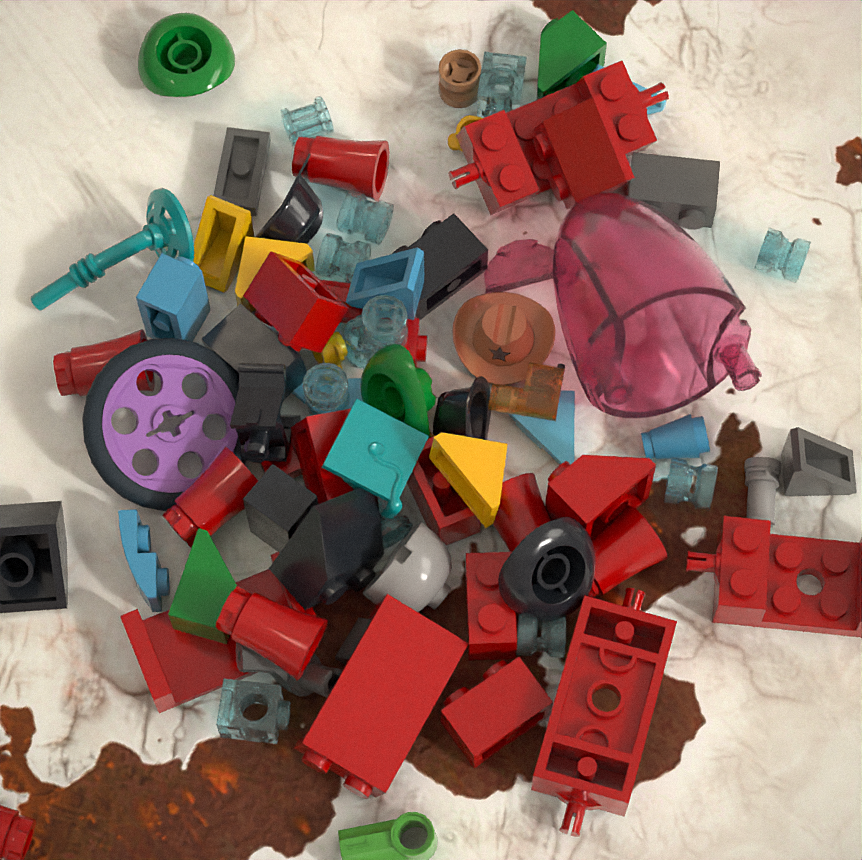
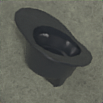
M310 153L282 205L255 237L259 238L262 236L265 239L308 244L319 231L324 212L322 202L301 176L311 156Z
M479 376L475 378L471 387L454 389L444 392L439 396L433 420L434 436L445 432L488 440L491 394L487 379Z

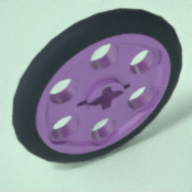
M177 338L150 339L129 346L111 358L96 375L86 396L82 417L84 443L91 463L103 481L121 497L141 507L167 511L173 505H176L174 500L200 477L225 446L245 465L247 460L241 459V444L236 429H231L230 427L239 390L236 386L239 382L238 375L216 352L196 342ZM142 371H153L159 376L161 387L156 395L145 396L138 390L136 381L139 373ZM197 374L204 379L206 390L200 399H191L184 394L182 381L186 375ZM125 408L134 414L136 425L131 433L124 435L114 430L111 418L115 410ZM163 412H166L169 417H180L188 412H192L190 417L181 420L180 424L175 427L176 436L173 437L169 431L158 432L150 437L146 436V433L158 428V425L164 421ZM208 415H218L226 423V432L219 440H211L203 432V421ZM141 449L151 451L157 460L155 471L148 476L138 474L132 466L134 454ZM186 452L196 454L202 463L201 472L193 479L184 477L178 469V460Z

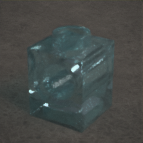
M484 52L477 95L478 117L485 118L502 110H505L507 113L522 106L526 79V56ZM505 89L509 92L497 93L494 90Z
M223 679L216 723L220 737L277 744L279 729H288L291 702L284 701L281 685ZM260 703L268 708L266 715L260 720L250 721L243 717L244 710L251 704Z

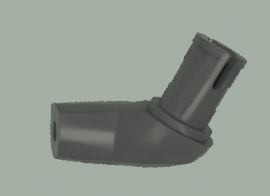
M236 642V661L240 672L269 673L284 689L300 697L308 696L314 692L327 698L342 672L338 668L322 665L320 659L314 654L305 672L297 681L276 664Z

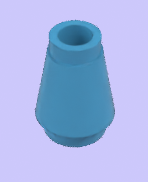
M691 414L651 429L649 432L641 433L646 458H700V453L710 452L703 416L692 418Z

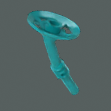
M159 188L153 190L147 201V225L143 226L142 231L96 255L89 253L85 256V259L81 258L77 264L70 265L68 273L31 296L33 305L39 311H42L79 286L82 288L88 287L89 282L94 283L97 281V277L102 278L105 276L106 269L146 248L155 251L158 258L161 253L175 258L177 251H179L178 257H185L194 261L193 235L188 218L179 200L168 189ZM165 210H167V212H168V214L170 215L171 219H170V218L167 219V218L164 216Z

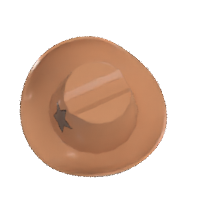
M492 292L475 296L467 300L459 308L453 322V342L460 360L475 377L483 376L491 384L510 385L530 377L546 361L555 341V324L547 309L536 301L516 293Z

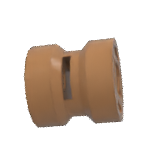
M457 49L445 54L439 62L438 69L440 97L445 104L453 108L469 107L480 96V60L474 53L468 50Z

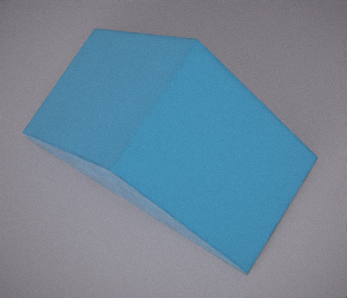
M417 247L357 263L346 303L352 307L414 320L424 284V251Z

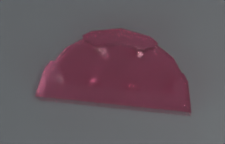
M515 240L500 247L494 258L489 262L484 273L485 294L503 292L570 274V266L560 251L557 250L555 252L548 246L538 244V240Z

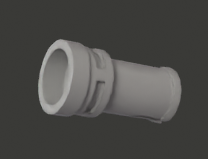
M752 457L746 459L744 465L745 485L748 487L746 518L771 520V527L775 526L776 521L774 519L776 488L780 485L779 477L782 466L779 460L770 457Z

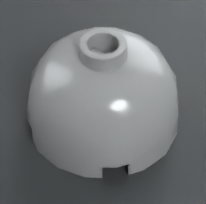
M422 522L416 524L388 556V561L382 569L377 570L374 579L365 587L362 594L376 605L385 595L389 594L417 612L427 605L435 610L451 590V587L445 583L452 569L451 555L446 544Z

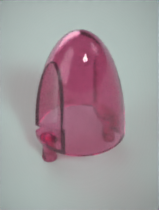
M602 192L590 195L578 201L567 212L560 224L554 245V290L561 328L571 361L581 386L594 407L615 417L646 418L677 410L698 400L719 385L728 375L732 380L734 388L738 391L749 390L760 382L759 377H762V374L747 351L752 329L746 320L739 319L746 307L717 264L684 229L651 205L618 193Z

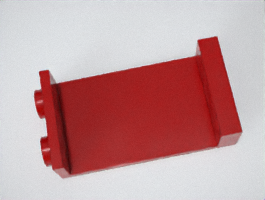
M279 551L270 555L272 563L279 555ZM269 569L235 582L238 587L245 589L251 594L257 592L277 603L316 616L313 607L304 610ZM138 609L120 616L159 713L258 673L239 671L236 661V642L231 640V635L227 644L175 630L168 616L170 609L142 620Z
M389 594L385 595L375 605L368 617L371 619L368 627L306 735L299 739L294 749L304 754L301 758L304 764L322 774H327L328 770L345 779L343 786L347 790L364 799H368L370 795L376 798L387 792L469 644Z

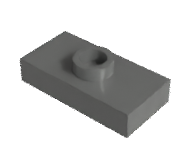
M227 127L213 196L249 210L251 216H257L271 142L270 132Z

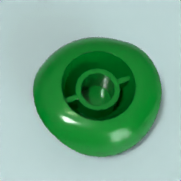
M194 13L172 14L157 21L145 35L138 55V72L141 81L152 93L166 97H190L205 93L226 81L231 76L235 67L234 50L227 36L211 21Z
M389 344L382 347L370 358L362 372L360 380L362 401L431 438L427 412L433 408L436 402V397L432 393L431 377L422 368L415 367L412 355L405 347L399 344Z

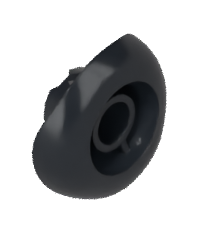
M561 517L539 526L528 534L511 553L500 570L498 585L505 603L518 614L540 621L558 620L574 612L582 604L584 595H589L594 581L595 549L588 532L577 520L570 517Z

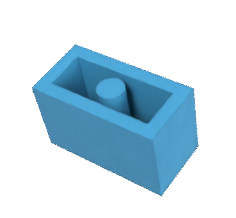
M161 253L136 296L146 335L152 339L177 338L193 342L211 310L202 270H200L197 264L185 257H177L175 259Z

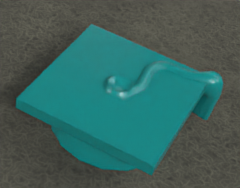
M356 398L322 468L341 477L353 489L362 488L387 501V506H385L381 515L392 519L402 510L403 505L400 496L429 436Z

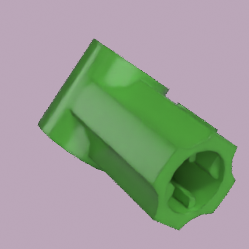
M407 812L400 815L397 819L338 830L342 860H429L437 849L438 838L432 822L425 815L418 812ZM413 827L424 829L427 832V839L420 848L408 849L401 844L403 834L408 829Z

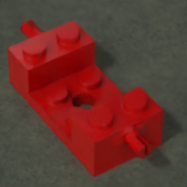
M623 60L585 75L576 84L507 113L505 110H502L468 124L456 135L468 164L449 171L450 181L466 174V176L452 182L455 189L476 181L490 215L551 190L549 179L553 175L547 160L542 161L536 152L533 143V136L536 135L534 128L543 120L599 94L602 95L626 157L631 156L633 152L643 151L657 141L647 117V108L669 99L668 91L652 97V95L663 91L666 86L660 82L639 92L638 88L632 83Z
M724 516L718 532L715 554L687 551L686 571L714 573L712 623L862 638V538L860 542L770 534L771 520ZM802 575H812L820 581L822 591L816 595H807L800 591L796 580Z
M626 588L622 606L584 595L533 774L531 790L557 797L567 804L559 831L568 834L572 817H575L571 836L574 837L580 836L586 810L599 809L625 817L677 621L640 611L645 593L639 589L633 606H631V601L635 588ZM600 689L612 690L619 698V705L612 711H601L594 706L592 695Z

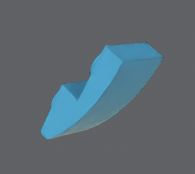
M137 509L118 510L121 541L136 585L152 612H162V596L170 595L169 569L161 568L156 552L150 553L149 525H142Z

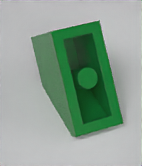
M573 10L561 19L555 18L551 20L541 32L537 100L576 84L583 76L592 73L598 64L601 66L605 64L607 42Z
M198 528L168 616L175 630L227 644L230 635L217 630L215 626L224 603L237 584L208 531Z

